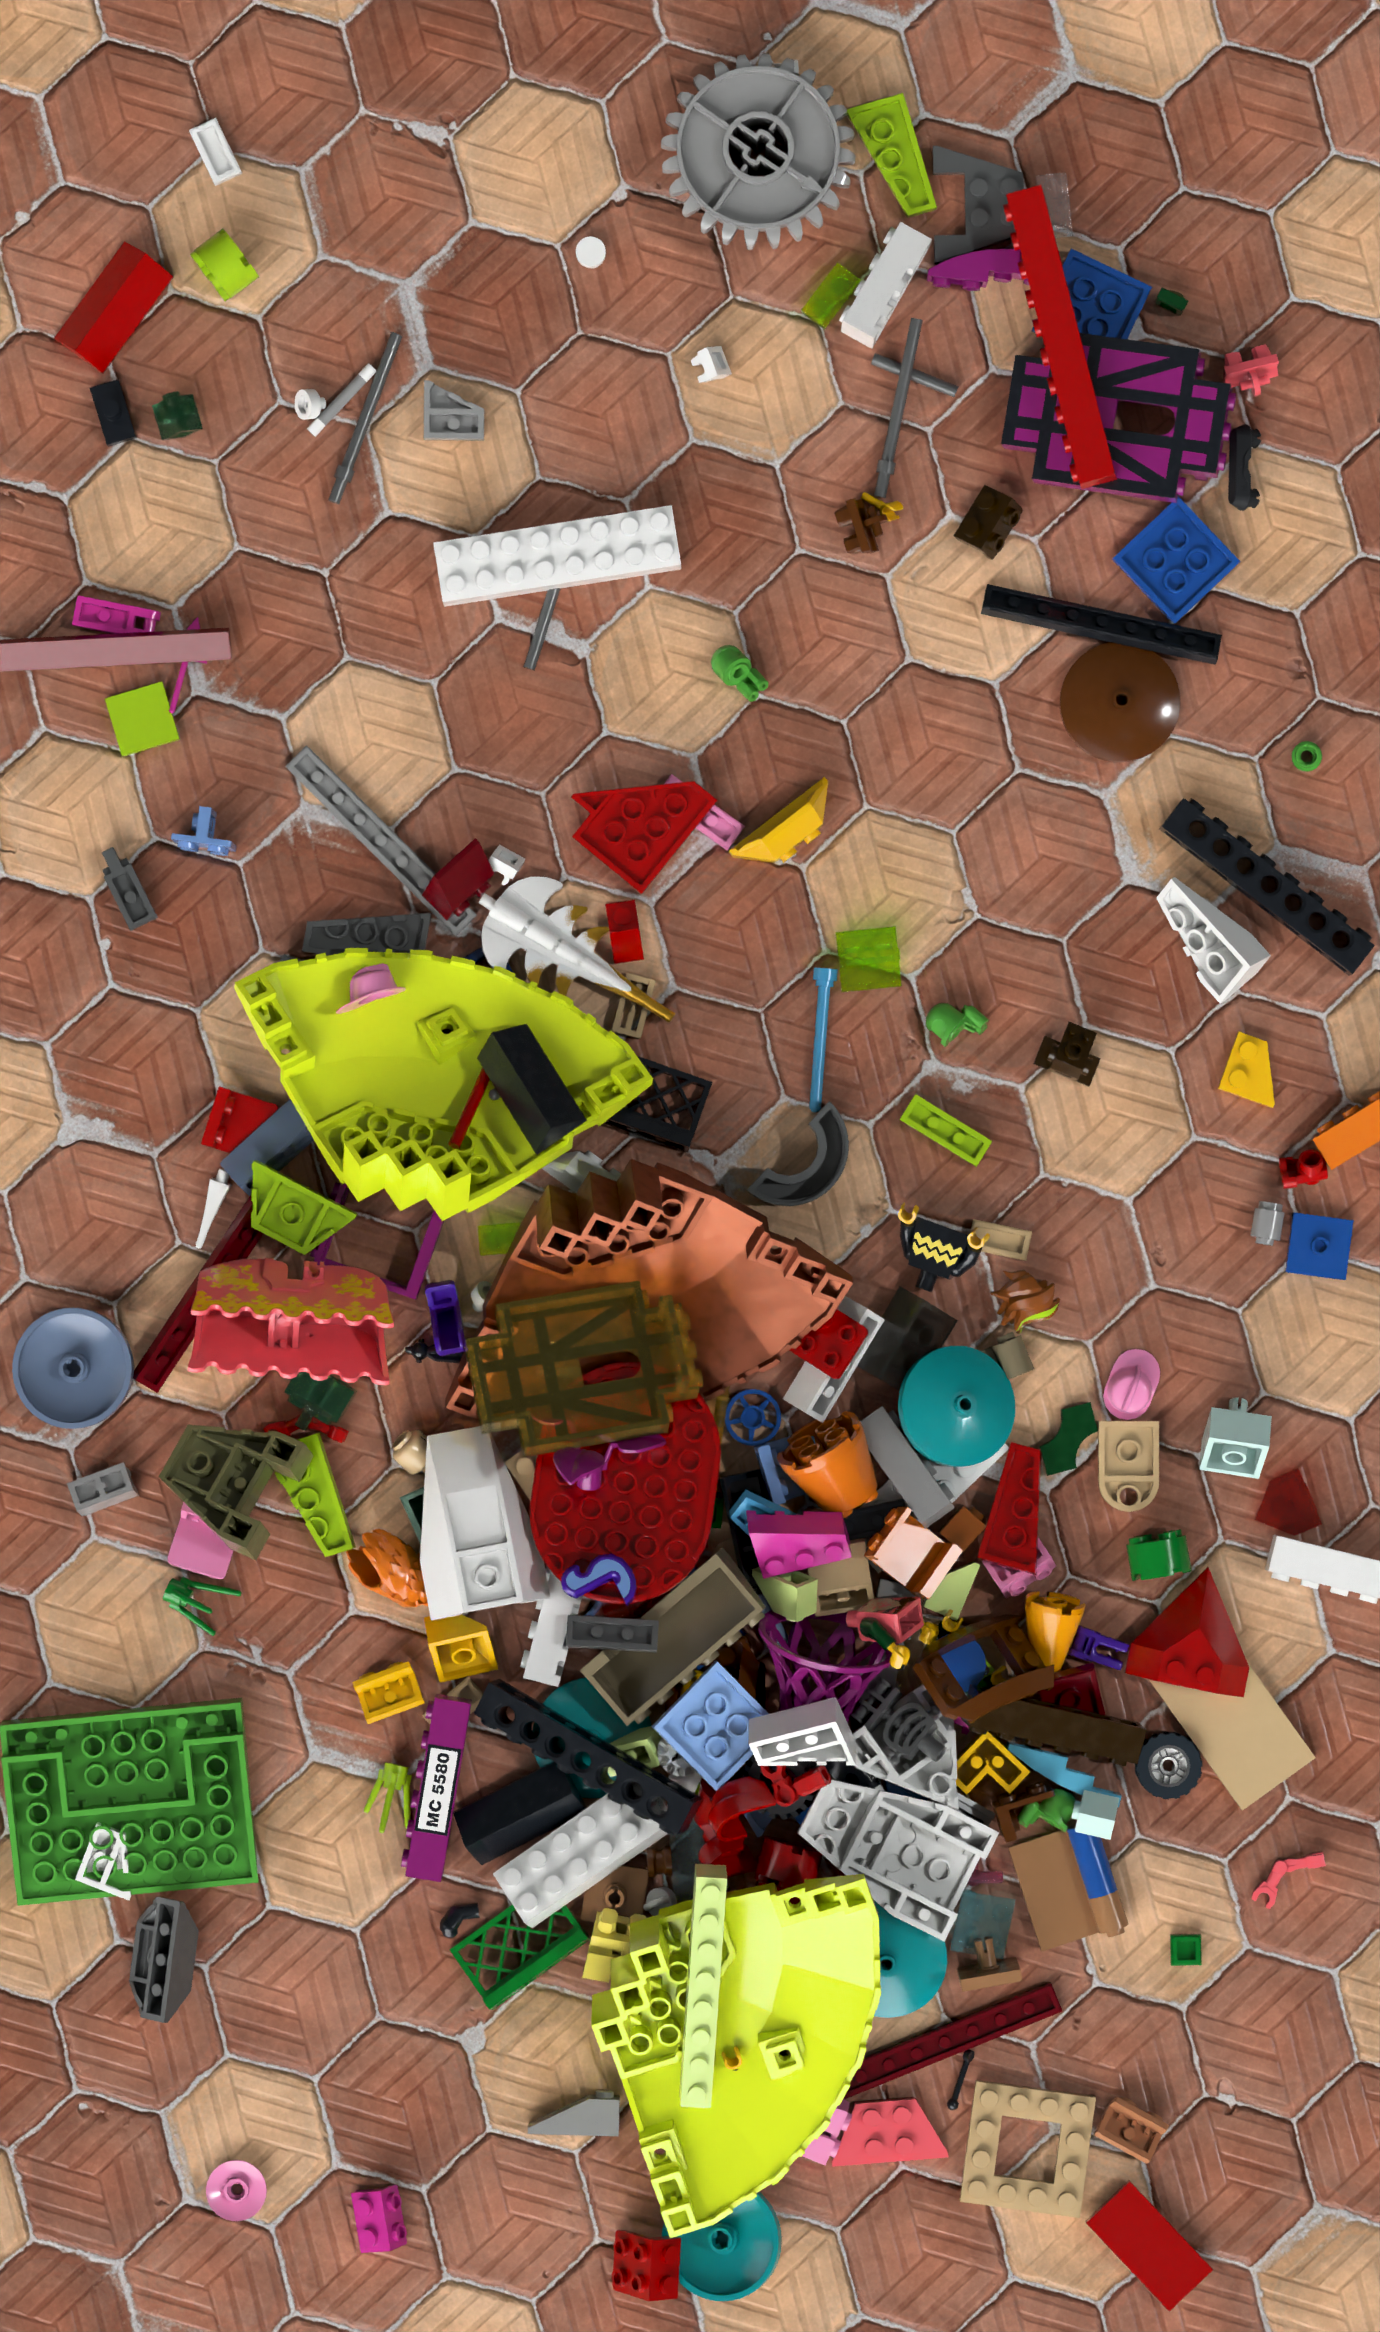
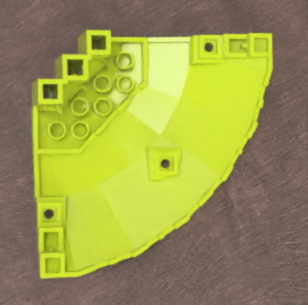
M346 948L343 953L326 956V953L316 954L314 959L298 962L296 958L276 962L234 983V989L264 1049L269 1051L281 1069L280 1082L326 1162L341 1184L346 1183L358 1202L385 1189L399 1211L426 1198L442 1221L463 1210L470 1213L501 1196L572 1149L573 1137L595 1125L601 1126L653 1083L652 1076L630 1045L611 1030L608 1032L596 1023V1018L590 1013L586 1015L574 1006L572 999L556 991L552 993L537 987L538 983L531 981L527 983L515 977V973L500 966H494V969L475 965L473 960L452 956L451 959L433 955V951L410 949V953L392 952V949H386L385 952H368V948ZM382 963L387 964L397 987L406 988L405 991L399 994L376 999L349 1012L336 1014L338 1009L350 1003L351 979L362 968ZM527 1024L587 1121L537 1155L501 1096L498 1100L490 1099L489 1092L495 1088L490 1080L460 1148L454 1149L450 1147L448 1143L481 1072L482 1066L477 1057L492 1032ZM450 1029L452 1032L445 1034L442 1030ZM289 1049L291 1052L283 1054L281 1050Z
M864 1874L805 1879V1883L780 1891L777 1890L774 1882L726 1892L711 2108L680 2106L679 2090L693 1899L659 1909L658 1915L630 1923V1954L611 1959V1989L592 1995L591 2026L601 2052L610 2050L639 2132L641 2150L651 2175V2183L660 2204V2212L670 2238L714 2225L731 2214L733 2209L744 2201L748 2200L749 2202L757 2197V2193L770 2184L773 2186L777 2184L790 2170L791 2164L799 2156L802 2157L808 2145L814 2139H818L827 2129L834 2111L838 2105L840 2106L850 2087L852 2078L857 2069H860L866 2052L868 2036L872 2029L875 2010H877L881 1996L879 1915ZM793 1897H798L800 1902L792 1904L789 1900ZM734 2047H738L742 2064L737 2068V2071H733L736 2069L726 2068L722 2052H725L728 2058L733 2059L736 2057ZM782 2050L790 2052L788 2056H781L779 2053ZM662 2148L665 2150V2153L659 2155L655 2153V2150Z

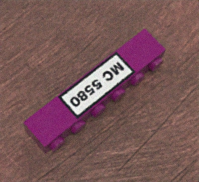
M436 1694L434 1701H428L426 1719H431L429 1731H423L421 1748L426 1749L424 1761H418L416 1778L421 1779L420 1789L413 1791L411 1808H416L415 1820L409 1819L406 1837L411 1838L410 1850L404 1849L401 1867L406 1868V1877L436 1882L442 1881L472 1699Z

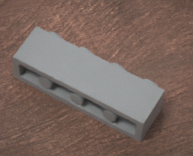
M881 1406L860 1421L864 1428L869 1451L925 1529L955 1508L950 1501L954 1498V1495L944 1482L940 1485L933 1477L937 1471L927 1458L923 1461L916 1453L917 1450L899 1429L901 1422L893 1410L888 1413Z

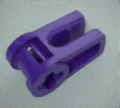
M1079 1625L1072 1647L1069 1648L1067 1654L1121 1671L1123 1662L1112 1658L1109 1654L1104 1655L1096 1652V1647L1103 1645L1112 1648L1115 1652L1121 1651L1125 1653L1130 1645Z

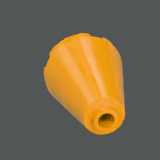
M1040 1591L1030 1592L1025 1597L1027 1637L1046 1667L1054 1665L1055 1673L1060 1671L1085 1612L1086 1605L1085 1603L1080 1605V1599L1067 1594L1049 1592L1048 1597H1039Z

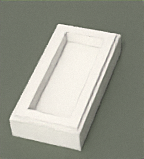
M216 118L189 130L215 186L242 174Z

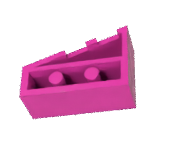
M746 1510L749 1535L763 1579L852 1558L849 1535L842 1512L803 1511V1515H785L784 1511H775L774 1515H766Z

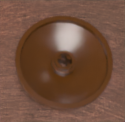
M1112 642L1099 645L1084 653L1068 671L1060 692V714L1069 736L1083 751L1095 758L1108 762H1131L1144 758L1156 751L1171 735L1180 712V691L1175 675L1168 664L1153 651ZM1124 695L1127 699L1126 704H1117L1116 697Z

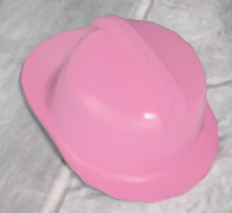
M382 963L362 968L351 979L350 1003L338 1009L336 1014L349 1012L376 999L399 994L405 991L406 988L397 987L387 964Z
M1132 1349L1121 1354L1114 1363L1104 1389L1103 1398L1106 1408L1115 1417L1125 1420L1135 1419L1144 1414L1149 1407L1160 1378L1159 1364L1152 1354L1145 1350Z

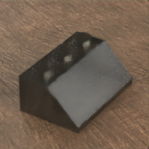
M899 1286L882 1316L885 1319L860 1360L858 1367L900 1391L902 1381L911 1366L925 1354L942 1348L958 1320Z

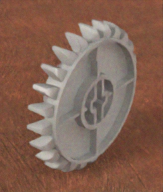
M763 53L759 59L758 66H751L746 55L742 54L737 56L736 69L731 71L723 62L714 63L715 78L712 81L701 74L693 78L694 86L698 91L696 95L689 92H680L678 94L677 102L685 109V113H669L666 117V124L677 129L678 134H670L661 139V148L668 151H676L677 155L663 162L662 172L664 174L680 173L681 175L671 184L669 194L671 197H675L688 192L690 197L683 206L682 215L687 218L702 209L705 213L701 221V232L703 234L708 233L719 221L723 224L722 242L725 245L730 244L739 229L744 230L747 250H753L759 232L764 231L772 249H777L780 242V229L784 227L787 228L794 240L799 242L802 240L803 234L801 219L805 217L813 226L820 229L823 226V217L817 206L821 203L832 210L837 211L839 208V199L830 189L831 186L848 189L850 186V177L845 172L839 170L838 165L855 164V154L848 149L840 148V143L854 139V130L846 126H837L836 122L847 115V109L844 105L828 106L827 102L833 96L834 89L830 85H824L815 89L812 86L816 76L814 70L808 69L800 76L793 74V59L786 58L780 68L772 67L770 54ZM775 137L783 143L787 154L775 147ZM760 147L765 148V157L759 154L756 160L751 158V149L757 152ZM729 152L741 160L740 170L733 164Z

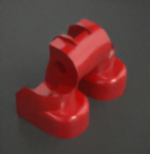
M750 1776L733 1781L728 1780L717 1791L702 1778L698 1796L703 1798L694 1816V1821L704 1831L703 1841L705 1844L698 1853L699 1863L726 1865L727 1878L755 1871L757 1863L748 1847L743 1844L744 1838L748 1834L739 1820V1815L775 1806L776 1801L765 1782Z

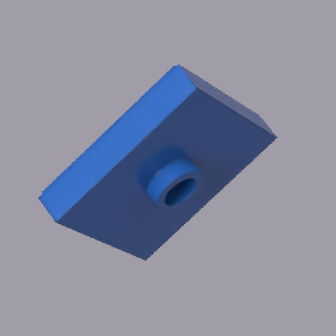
M1293 1213L1285 1272L1346 1280L1354 1220Z

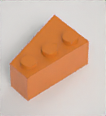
M1380 1090L1368 1097L1369 1103L1359 1108L1358 1105H1355L1343 1112L1344 1119L1336 1124L1330 1120L1317 1128L1319 1134L1312 1140L1331 1170L1380 1141Z

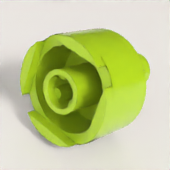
M223 228L190 254L224 301H227L229 298L231 299L259 278L255 269L248 263L244 254Z

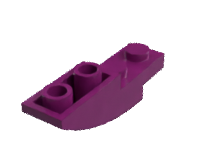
M988 249L959 255L928 269L927 281L933 282V286L940 288H949L951 284L963 285L962 289L980 291V287L986 288L988 276L994 277V281L1009 283L1012 279L1022 280L1017 263L1020 262L1021 251H1014V249ZM1024 279L1023 284L1029 285L1028 279Z

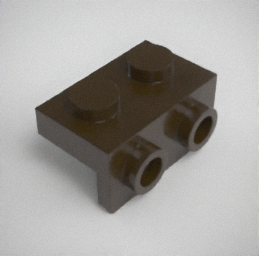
M984 485L955 532L954 537L958 541L981 551L987 558L993 560L997 553L1002 550L1012 528L1019 522L1023 508L1013 498Z

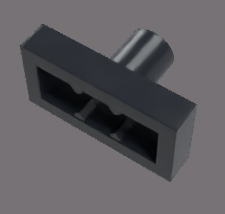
M119 379L90 387L107 446L110 447L136 439L137 437Z

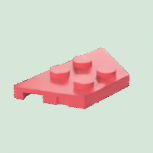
M915 2097L855 2102L850 2113L852 2114L851 2121L847 2130L842 2133L839 2149L835 2158H832V2167L948 2158V2151Z

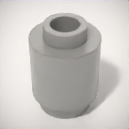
M1259 1201L1258 1208L1254 1210L1250 1236L1256 1237L1255 1243L1273 1246L1274 1240L1280 1241L1285 1215L1282 1212V1204Z

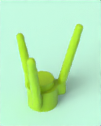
M385 1762L384 1769H379L378 1778L367 1800L364 1812L368 1813L384 1781L383 1787L388 1789L380 1820V1833H384L394 1790L401 1791L402 1785L405 1828L407 1829L408 1821L411 1819L410 1784L412 1775L407 1774L409 1767Z

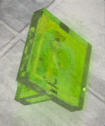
M896 926L835 933L841 993L902 986Z

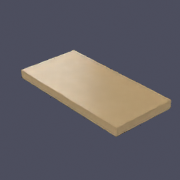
M1250 1665L1244 1698L1216 1694L1148 1679L1242 1811L1316 1758Z

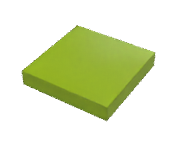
M162 681L105 698L122 757L180 740L173 714L169 712L170 704Z

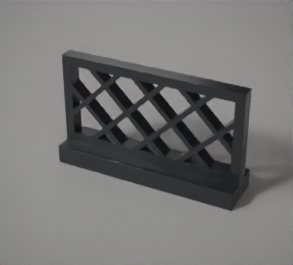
M637 1056L652 1076V1086L657 1095L643 1102L638 1095L635 1098L638 1104L630 1108L623 1107L604 1123L688 1153L712 1082ZM649 1068L656 1070L657 1072L651 1074ZM662 1074L670 1075L676 1086L661 1093L654 1078ZM677 1078L684 1080L685 1082L680 1084ZM692 1083L704 1087L701 1098L690 1103L682 1089ZM678 1090L685 1105L670 1112L663 1097ZM659 1099L666 1114L658 1118L648 1116L644 1106ZM698 1104L696 1113H694L692 1106ZM640 1108L643 1114L634 1110ZM688 1109L693 1119L690 1130L677 1126L672 1116ZM669 1118L671 1124L662 1120Z

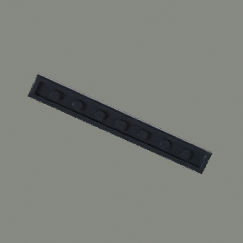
M990 584L986 586L981 610L983 615L1216 665L1222 638V635Z

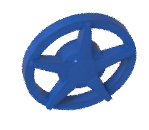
M749 1389L738 1393L731 1399L725 1411V1424L728 1432L735 1440L744 1445L757 1446L770 1441L776 1435L781 1424V1411L778 1403L771 1395L761 1390ZM758 1394L767 1399L758 1407L750 1406L743 1396ZM740 1398L744 1407L741 1417L730 1421V1410L733 1404ZM769 1402L773 1404L776 1410V1425L765 1420L763 1410ZM742 1423L748 1428L749 1441L740 1438L733 1431L730 1424ZM762 1425L773 1428L771 1434L766 1438L753 1441L755 1429L760 1428Z

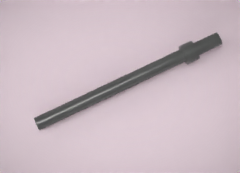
M911 318L882 460H878L876 472H879L874 493L876 497L886 498L890 475H894L896 463L893 461L923 322L921 319Z
M391 332L343 462L337 466L334 474L336 480L328 500L335 504H340L346 485L351 483L355 473L352 469L402 336L397 333Z

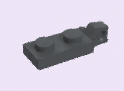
M113 847L103 851L102 854L109 866L102 869L105 875L104 879L130 931L157 919L158 916L132 864L129 863L127 858L120 861Z

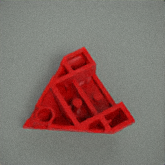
M1207 1567L1130 1643L1125 1673L1167 1684L1244 1698L1249 1665L1209 1567Z

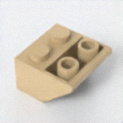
M865 1538L849 1540L852 1558L808 1568L809 1576L818 1579L816 1617L858 1610L874 1599L869 1562L864 1556L867 1551Z

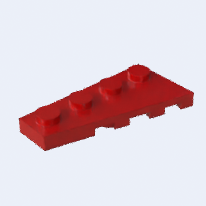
M1011 1442L977 1556L980 1560L1034 1575L1037 1573L1041 1451L1039 1449Z

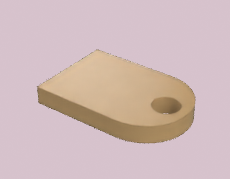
M1098 1421V1487L1102 1497L1110 1506L1121 1511L1132 1512L1146 1507L1155 1498L1159 1487V1421ZM1125 1488H1133L1137 1493V1499L1132 1505H1125L1120 1500V1493Z

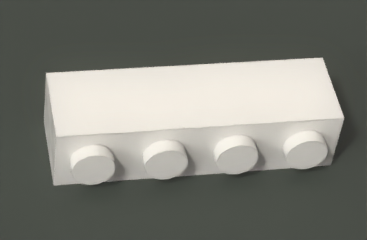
M847 1296L843 1298L837 1310L868 1329V1335L839 1379L831 1378L805 1361L783 1397V1400L822 1423L825 1421L885 1320Z
M1273 1535L1265 1570L1272 1572L1271 1578L1289 1582L1290 1577L1302 1579L1300 1585L1318 1589L1319 1584L1331 1586V1593L1348 1596V1592L1351 1591L1359 1593L1360 1600L1377 1604L1378 1598L1380 1599L1379 1560Z

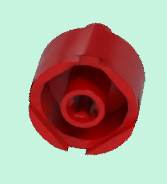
M765 1836L754 1878L772 1883V1881L777 1882V1886L784 1889L805 1883V1879L817 1878L822 1854L814 1847L805 1844L792 1843L782 1838Z

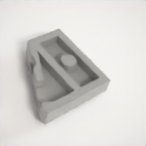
M424 380V440L484 441V409L452 392L440 388L429 380Z

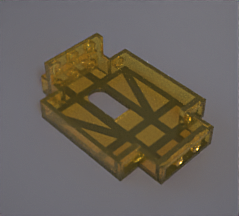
M640 1281L496 1304L495 1319L498 1333L467 1338L465 1340L464 1349L481 1434L518 1428L523 1457L556 1452L565 1447L579 1448L667 1433L670 1422H673V1411L670 1402L697 1398L699 1387H703L701 1370L695 1369L693 1360L697 1358L696 1345L694 1340L689 1341L687 1331L691 1330L688 1312L683 1313L681 1303H673L672 1295L660 1296L658 1306L649 1308L648 1294L646 1290H641ZM627 1351L636 1355L640 1361L641 1367L639 1372L631 1378L584 1386L579 1359Z

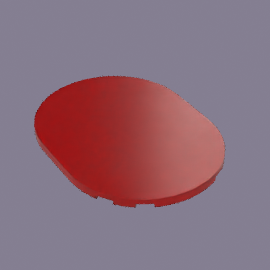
M618 1362L604 1365L583 1374L568 1385L564 1391L643 1378L640 1362ZM653 1365L655 1375L673 1373L665 1368ZM682 1383L658 1387L660 1398L684 1394ZM646 1389L580 1400L652 1417ZM696 1389L697 1398L661 1404L667 1433L659 1435L666 1440V1444L639 1453H623L618 1447L615 1448L609 1458L607 1470H602L601 1487L597 1490H582L577 1486V1481L569 1485L556 1469L553 1460L555 1452L537 1455L530 1501L531 1530L541 1558L560 1581L563 1573L569 1567L578 1565L580 1572L585 1573L593 1559L599 1555L613 1554L623 1558L635 1576L637 1590L634 1600L630 1603L632 1604L666 1593L678 1585L694 1569L706 1548L710 1536L721 1461L720 1437L715 1419L709 1406ZM581 1413L580 1417L573 1419L578 1436L633 1425ZM566 1423L569 1437H572L570 1426ZM543 1425L539 1442L556 1440L555 1427ZM610 1442L580 1447V1449L596 1451L604 1457ZM613 1579L582 1595L599 1602L626 1604Z

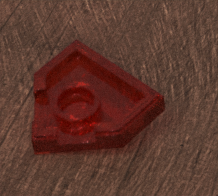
M1298 1468L1269 1481L1254 1520L1293 1536L1322 1525L1316 1505Z

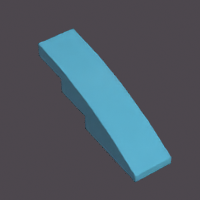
M1007 1741L1006 1748L1030 1768L1056 1784L1082 1796L1083 1791L1087 1790L1118 1797L1119 1807L1122 1796L1120 1793L1093 1787L1095 1776L1090 1773L1066 1768L1068 1761L1066 1755Z

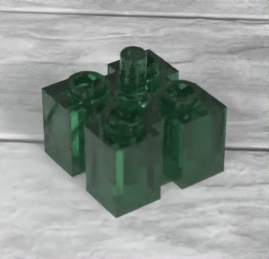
M300 1372L297 1377L291 1379L284 1392L290 1395L287 1401L300 1409L304 1408L295 1425L302 1430H306L313 1416L327 1425L331 1424L332 1421L335 1423L340 1422L358 1390L332 1375H329L326 1380L317 1381L313 1380L309 1373Z

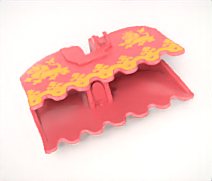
M274 1258L239 1259L210 1266L199 1273L196 1295L191 1307V1314L197 1315L188 1371L198 1373L205 1371L208 1366H215L220 1373L229 1375L235 1373L239 1368H246L252 1376L260 1377L266 1375L269 1370H276L281 1377L287 1379L297 1377L300 1372H307L313 1380L317 1381L326 1380L329 1375L337 1374L342 1381L348 1383L358 1381L361 1376H368L375 1384L388 1385L390 1379L386 1359L384 1328H393L394 1320L389 1307L386 1285L380 1277L367 1270L349 1266L324 1265V1262L321 1261L320 1265H317L318 1262L304 1261L303 1280L287 1279V1264L274 1260Z

